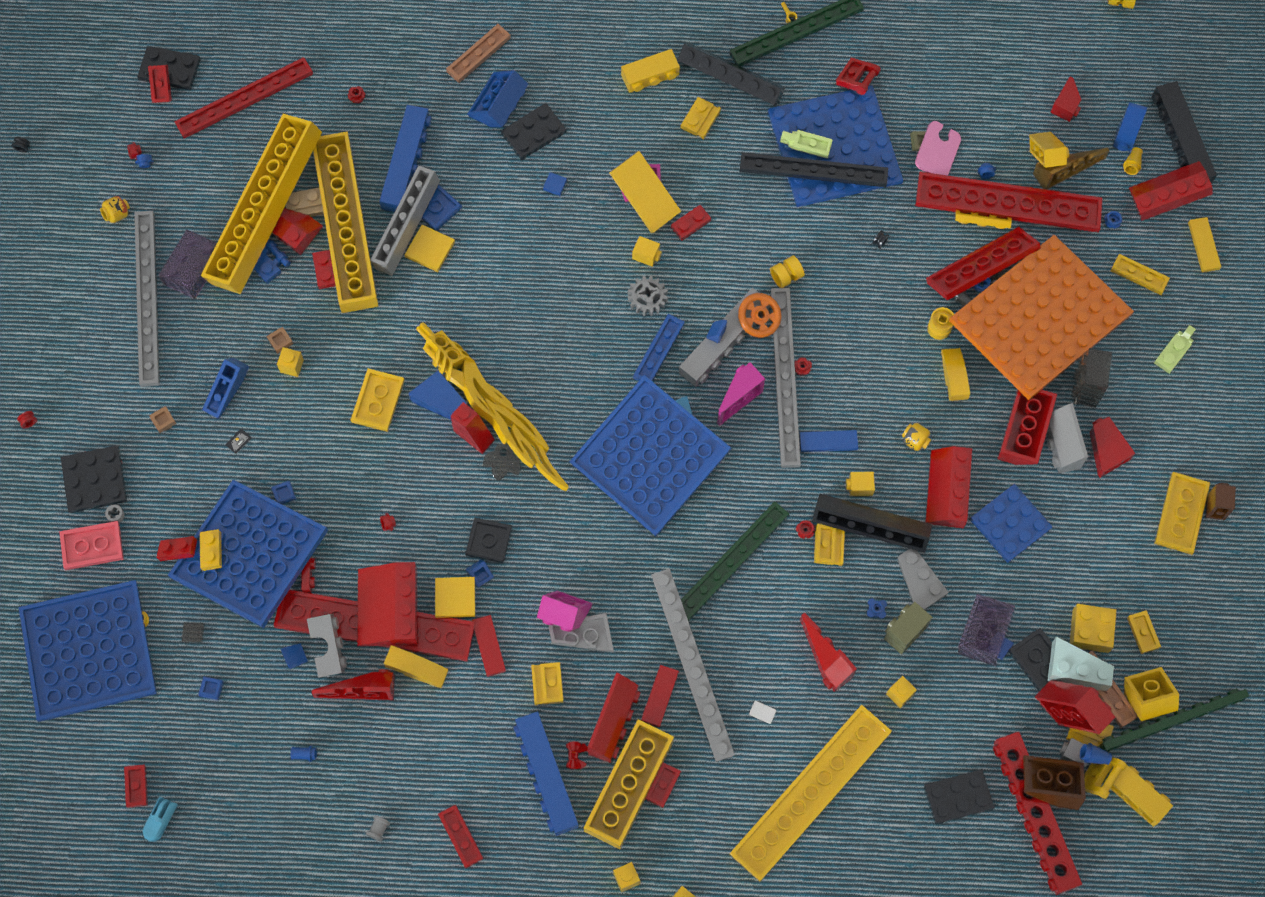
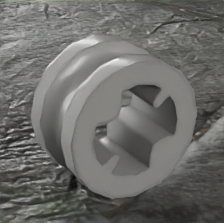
M111 505L105 511V516L109 522L118 521L120 523L124 519V511L119 505ZM115 510H117L119 515H116L115 518H113L110 514H113Z

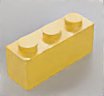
M672 49L621 66V76L629 93L641 91L650 85H658L665 80L675 79L679 76L680 66Z
M1052 132L1029 134L1030 153L1045 168L1067 165L1069 149Z
M1127 765L1123 771L1121 770L1110 788L1153 827L1173 807L1170 799L1162 793L1159 794L1154 789L1155 786L1150 781L1142 779L1139 776V772L1132 766Z

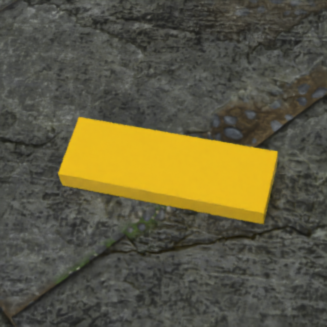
M1208 218L1189 220L1188 225L1201 271L1220 270L1221 264Z
M1121 254L1118 255L1110 270L1159 295H1162L1170 277Z

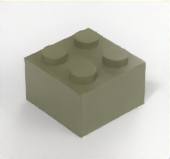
M915 601L911 606L907 604L901 610V614L898 616L899 619L894 618L885 630L886 636L884 640L901 655L923 633L933 618Z

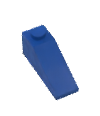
M1129 102L1117 128L1113 147L1120 151H1131L1147 107Z
M235 358L224 359L202 410L219 419L241 386L250 366Z

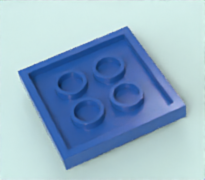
M1015 483L970 518V521L1007 563L1053 528Z

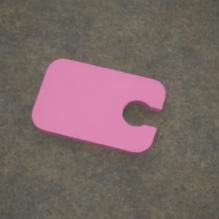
M933 121L928 125L915 159V164L917 168L924 172L948 175L960 145L961 136L958 132L951 129L948 134V141H942L939 138V131L942 130L943 124L937 121Z

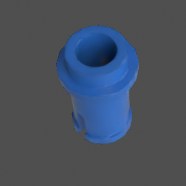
M312 745L309 747H292L291 759H304L312 762V760L317 758V748H313Z

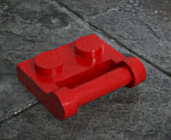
M850 58L837 77L836 85L855 90L860 95H865L869 84L880 73L881 69L876 64ZM865 71L869 72L862 83L858 82Z

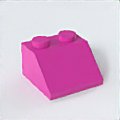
M560 591L551 592L542 596L537 618L542 619L544 624H555L561 626V630L571 632L580 628L593 603Z

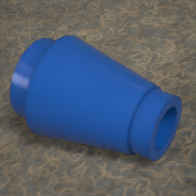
M1091 743L1083 744L1080 749V759L1084 760L1085 763L1109 765L1111 762V753Z

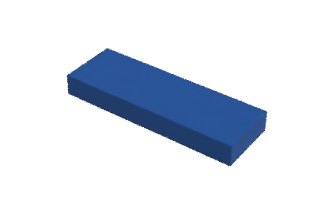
M857 430L799 433L800 452L858 450Z

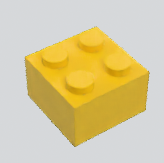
M1076 604L1072 610L1070 644L1083 650L1109 653L1114 646L1117 609Z
M1162 667L1124 677V695L1141 721L1178 711L1179 693Z

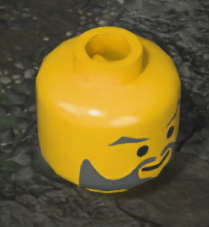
M919 423L909 424L902 434L904 444L915 451L921 450L922 447L926 449L931 442L929 438L930 431Z

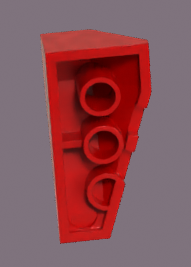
M284 208L271 234L301 255L323 228V225L307 214Z
M804 612L801 615L800 621L823 677L822 681L829 690L832 688L836 692L854 677L857 668L840 649L838 651L835 650L832 640L829 637H823L821 629Z

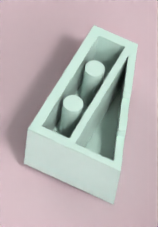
M1058 637L1054 639L1051 647L1047 681H1062L1064 683L1093 687L1102 691H1107L1112 686L1114 666Z

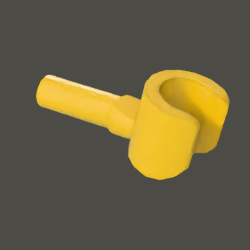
M782 2L781 5L786 14V23L791 22L789 17H793L794 21L797 20V14L790 12L786 3Z

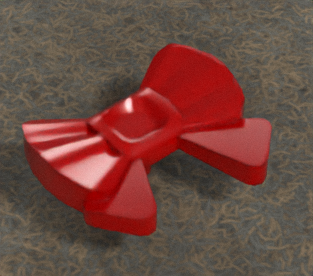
M576 741L567 743L569 760L566 767L572 770L584 768L587 764L578 759V753L588 751L586 744Z

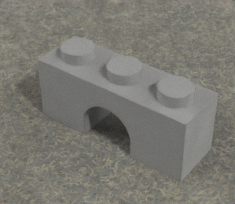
M334 613L308 618L310 638L321 637L328 643L327 653L324 656L314 658L318 678L345 672L344 668H347L345 656H342L341 653L343 642L341 636L338 637L337 629H339L338 618L334 617Z

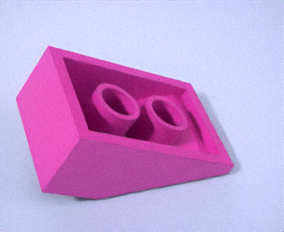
M751 362L746 366L744 364L736 370V374L719 408L717 420L719 426L763 392L765 378Z

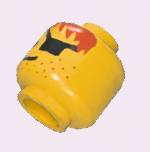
M114 196L103 201L100 212L105 221L116 223L128 216V209L130 207L125 199L122 200L119 196Z

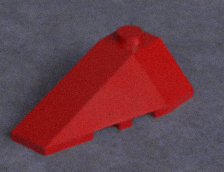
M379 669L378 672L367 673L313 689L312 695L314 698L394 700L395 675L388 669Z

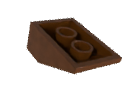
M1028 755L1023 756L1025 794L1059 808L1080 809L1086 799L1084 763Z

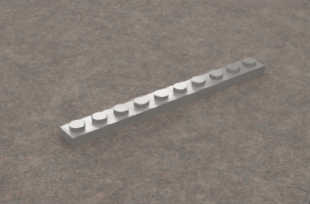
M152 210L134 212L140 387L160 385L155 214Z
M771 288V297L776 300L781 310V323L773 333L781 468H796L801 466L790 288Z
M669 568L651 574L715 761L719 762L733 757L735 754L671 570Z

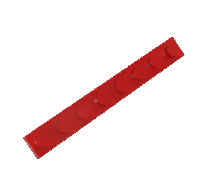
M303 57L174 121L183 139L313 75V71Z

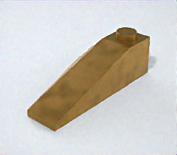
M1102 148L1069 154L1067 165L1045 168L1038 162L1035 165L1033 175L1042 188L1048 190L1106 159L1110 150Z

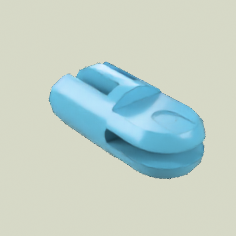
M159 796L143 828L145 839L155 842L162 837L178 806L177 803Z

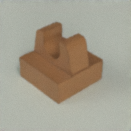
M283 327L266 336L277 354L282 351L283 347L289 348L293 344V341Z
M166 406L149 415L159 433L169 430L176 424Z

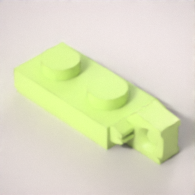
M797 130V132L793 131L792 133L783 131L780 139L781 143L787 144L788 147L794 150L827 159L833 141L830 138Z
M1189 325L1184 333L1181 331L1176 333L1154 364L1170 374L1192 345L1191 343L1194 340L1190 337L1196 329Z

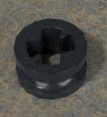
M14 137L15 143H12L11 147L16 151L26 153L30 142L22 137Z
M881 230L876 235L872 244H877L878 248L881 249L890 235H885L884 231Z

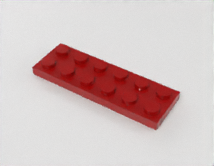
M1017 227L926 278L927 284L946 300H949L1041 249L1040 242L1020 227Z

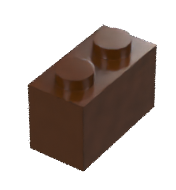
M1218 483L1207 495L1205 518L1225 520L1235 509V486H1230L1228 483Z

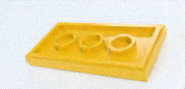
M637 151L609 172L651 233H654L681 212L640 151Z
M1176 472L1171 473L1154 544L1191 555L1194 553L1210 482Z

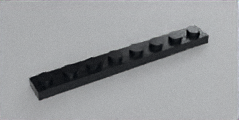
M745 152L741 153L739 171L886 187L888 178V167Z

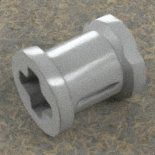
M375 815L373 818L374 822L370 830L366 832V835L382 842V836L386 827L390 826L391 823Z

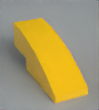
M942 349L945 384L948 388L949 401L968 400L970 388L961 349Z
M392 645L384 661L386 668L442 688L448 673L447 668Z

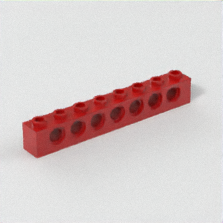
M1018 731L996 739L993 751L996 757H999L1001 760L1003 775L1008 777L1010 782L1008 787L1011 794L1015 795L1017 799L1016 807L1018 812L1024 816L1025 829L1028 834L1031 833L1033 849L1040 855V866L1043 872H1047L1050 890L1059 895L1080 887L1083 884L1049 803L1032 797V799L1025 798L1023 795L1024 780H1019L1015 775L1016 771H1021L1024 774L1023 756H1029L1020 732ZM1009 752L1014 753L1017 760L1011 761L1007 754ZM1031 809H1037L1040 812V818L1033 817ZM1039 828L1046 829L1048 837H1042L1039 834ZM1047 847L1055 849V857L1048 855ZM1056 866L1063 869V876H1058L1055 873Z

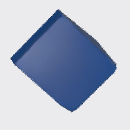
M727 320L715 321L706 338L720 343L727 329Z
M482 559L465 569L470 577H475L477 588L494 578Z
M301 643L281 649L289 669L308 662Z

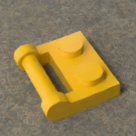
M1113 757L1109 765L1091 763L1084 774L1085 792L1107 799L1110 794V788L1127 764Z

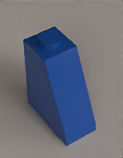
M439 371L408 393L412 403L450 420L452 413L463 402L467 404Z

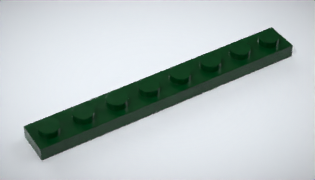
M839 0L731 49L729 54L735 64L743 66L862 12L864 6L860 0Z
M776 501L771 504L681 599L688 621L789 516V513Z
M1238 688L1227 692L1228 696L1223 698L1220 695L1209 699L1210 702L1207 704H1203V702L1196 703L1191 706V710L1180 709L1174 712L1175 716L1169 718L1167 715L1157 718L1156 723L1151 725L1149 722L1139 725V729L1132 731L1131 728L1122 731L1119 737L1108 736L1102 739L1103 743L1098 747L1107 752L1239 703L1249 697L1246 689L1241 691Z

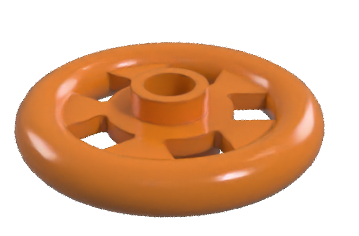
M754 293L747 296L740 304L738 319L741 327L749 335L764 338L772 335L778 329L781 323V310L776 300L764 293ZM760 300L761 306L754 307L753 302ZM770 305L773 310L771 314H769V311L766 308V306ZM746 310H751V318H746ZM759 312L763 313V318L758 316ZM768 319L773 322L769 328L765 325ZM753 322L760 325L758 330L752 328Z

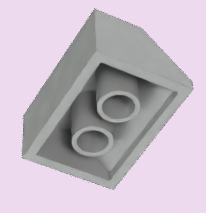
M1073 403L1052 412L1047 430V445L1049 450H1052L1054 456L1052 457V463L1054 468H1057L1058 474L1081 469L1088 458Z

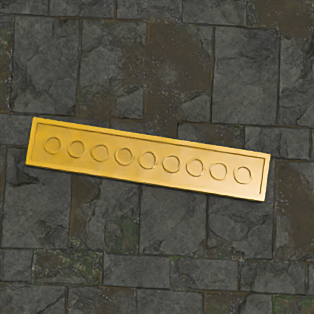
M861 705L729 855L760 882L891 734L892 730Z

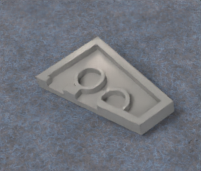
M908 549L898 556L897 560L913 603L915 601L926 610L948 595L947 589L918 551Z

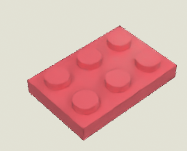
M118 521L59 531L63 567L65 570L124 560L120 524Z

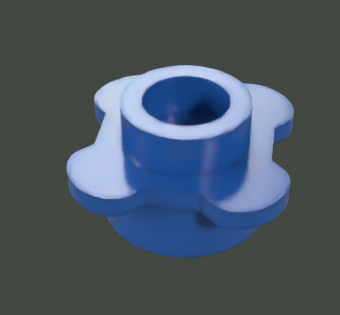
M873 598L869 599L867 616L870 618H885L887 602L885 600L876 601Z

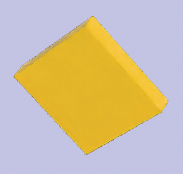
M421 225L405 253V258L438 272L452 249L455 239Z
M475 577L435 578L436 618L475 617Z

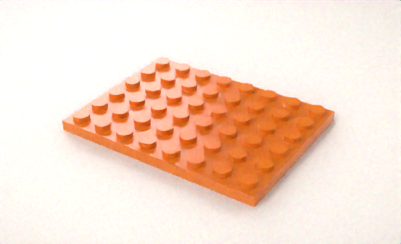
M1055 235L1040 245L1041 249L1026 256L949 319L1028 400L1033 398L1134 313L1116 293Z

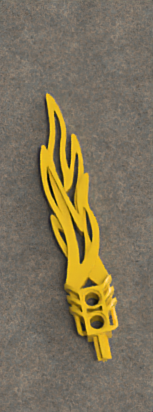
M422 322L416 330L426 340L423 349L432 358L433 366L436 368L438 365V370L441 374L444 372L445 379L463 390L473 410L493 426L503 444L507 442L524 464L530 468L535 464L545 478L561 490L567 491L569 486L548 460L546 453L549 447L534 425L523 414L513 408L512 403L501 392L485 381L475 361L458 343L451 341L442 330L434 334Z

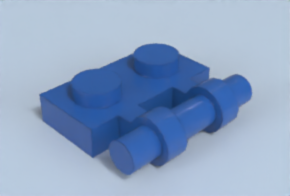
M268 239L254 270L268 284L282 273L278 266L283 264L285 267H288L291 262L287 259L288 256L277 248V244L273 240ZM271 252L276 257L273 261L267 256Z

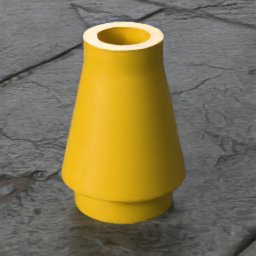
M1133 148L1123 163L1124 171L1129 175H1136L1141 170L1143 153L1141 148Z

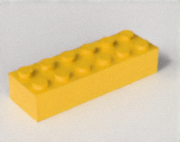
M639 719L637 720L584 826V832L621 849L645 801V797L674 742V736Z

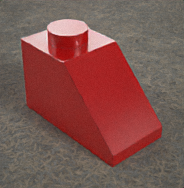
M1070 76L1050 112L1068 122L1071 121L1073 116L1077 117L1081 110V107H1079L1081 97L1073 77Z

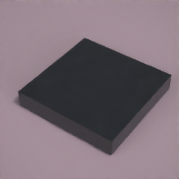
M474 517L465 555L504 564L512 525Z

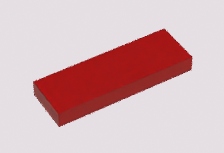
M491 615L473 619L472 621L475 622L474 631L487 677L506 672Z
M660 665L641 721L660 728L679 674L678 670Z
M456 804L438 813L465 869L483 860Z

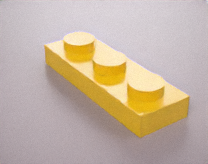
M959 210L955 212V221L962 224L974 223L982 227L987 225L995 226L998 229L1011 228L1012 218L1000 219L994 215H989V217L979 216L978 213L973 212L965 214L960 213Z

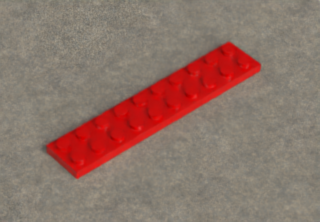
M919 172L915 206L951 212L959 210L960 213L965 214L973 212L978 213L979 216L986 217L994 215L1000 219L1012 218L1014 221L1099 233L1102 197Z
M289 590L278 606L274 628L310 634L307 623L308 618L334 613V617H337L339 622V629H337L338 637L341 636L342 640L357 642L358 601ZM417 612V645L392 646L405 651L468 662L475 622L450 617L436 618L433 614Z

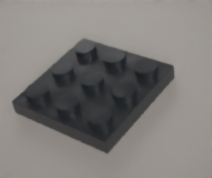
M118 445L60 457L69 513L127 502Z

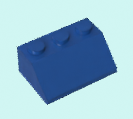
M515 70L493 72L467 115L491 128L503 127L507 123L511 112L515 110L517 102L525 94V89L529 84Z

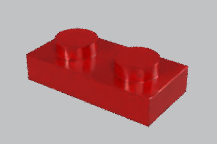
M168 65L148 66L152 103L172 101Z
M699 205L672 223L671 229L683 241L711 221V217Z
M330 250L312 253L318 288L335 287Z
M191 536L161 540L156 558L160 561L194 557L197 539Z
M312 556L302 570V592L312 593V588H315V577H312V570L316 569V560Z
M663 762L645 800L664 808L681 771Z
M146 765L124 767L126 807L148 806Z

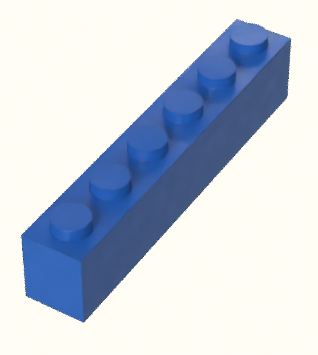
M412 105L406 106L379 201L382 210L396 211L418 167L417 161L421 159L423 153L422 143H425L427 139L426 129L430 127L432 120L427 108Z
M538 711L515 719L516 726H513L516 737H521L523 744L520 745L523 756H528L530 763L526 765L529 774H534L536 782H533L537 794L541 793L543 798L540 801L543 813L547 812L550 819L547 820L550 832L554 831L555 835L558 836L579 828Z

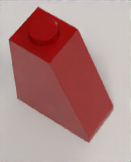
M464 402L452 413L453 431L483 454L495 439L479 414Z
M1109 416L1105 419L1101 417L1092 423L1093 427L1090 430L1099 478L1130 461L1135 455V452Z

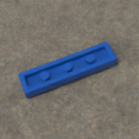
M670 314L666 316L635 371L633 379L640 381L645 375L653 382L685 325L684 321Z

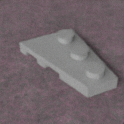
M606 613L585 617L580 628L571 632L561 630V626L555 624L548 625L553 645L614 653Z

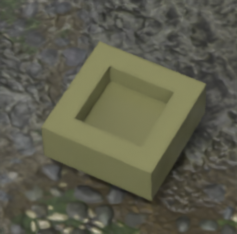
M913 131L910 133L912 151H919L926 131Z

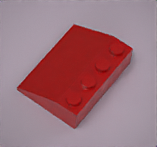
M395 562L358 569L357 646L417 645V566L415 562Z

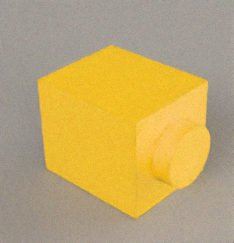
M639 236L632 251V259L653 267L655 261L658 262L662 254L660 243Z
M283 347L277 366L280 373L298 377L304 359L301 352Z
M850 472L849 479H846V490H849L850 496H873L875 491L874 472Z
M902 676L889 688L886 695L901 708L914 696L917 689Z
M632 862L613 870V875L621 893L640 884V879Z

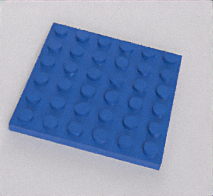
M873 85L868 86V91L865 95H860L855 90H849L768 108V115L781 156L888 167L886 187L903 183L900 168ZM797 130L832 139L828 159L794 150L788 147L787 144L781 143L782 132L792 133L793 131L797 132ZM788 177L796 207L884 188Z
M644 375L569 462L653 535L657 536L732 448Z
M232 480L194 536L197 539L194 557L178 559L168 576L174 581L264 628L328 532V529L261 493ZM219 529L221 531L222 568L203 571L200 568V532Z
M136 580L19 607L36 720L38 722L157 694Z

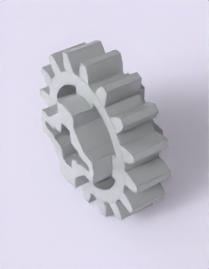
M643 276L641 281L636 278V284L631 283V289L628 290V302H631V309L636 307V313L643 311V316L646 315V312H649L651 316H653V311L660 313V307L665 308L664 302L668 301V296H666L668 295V290L664 289L665 284H659V278L654 281L652 276L649 279Z

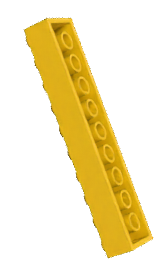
M287 114L281 116L201 274L210 284L241 294L322 134V131L312 121Z
M348 131L320 136L313 152L341 313L379 307Z

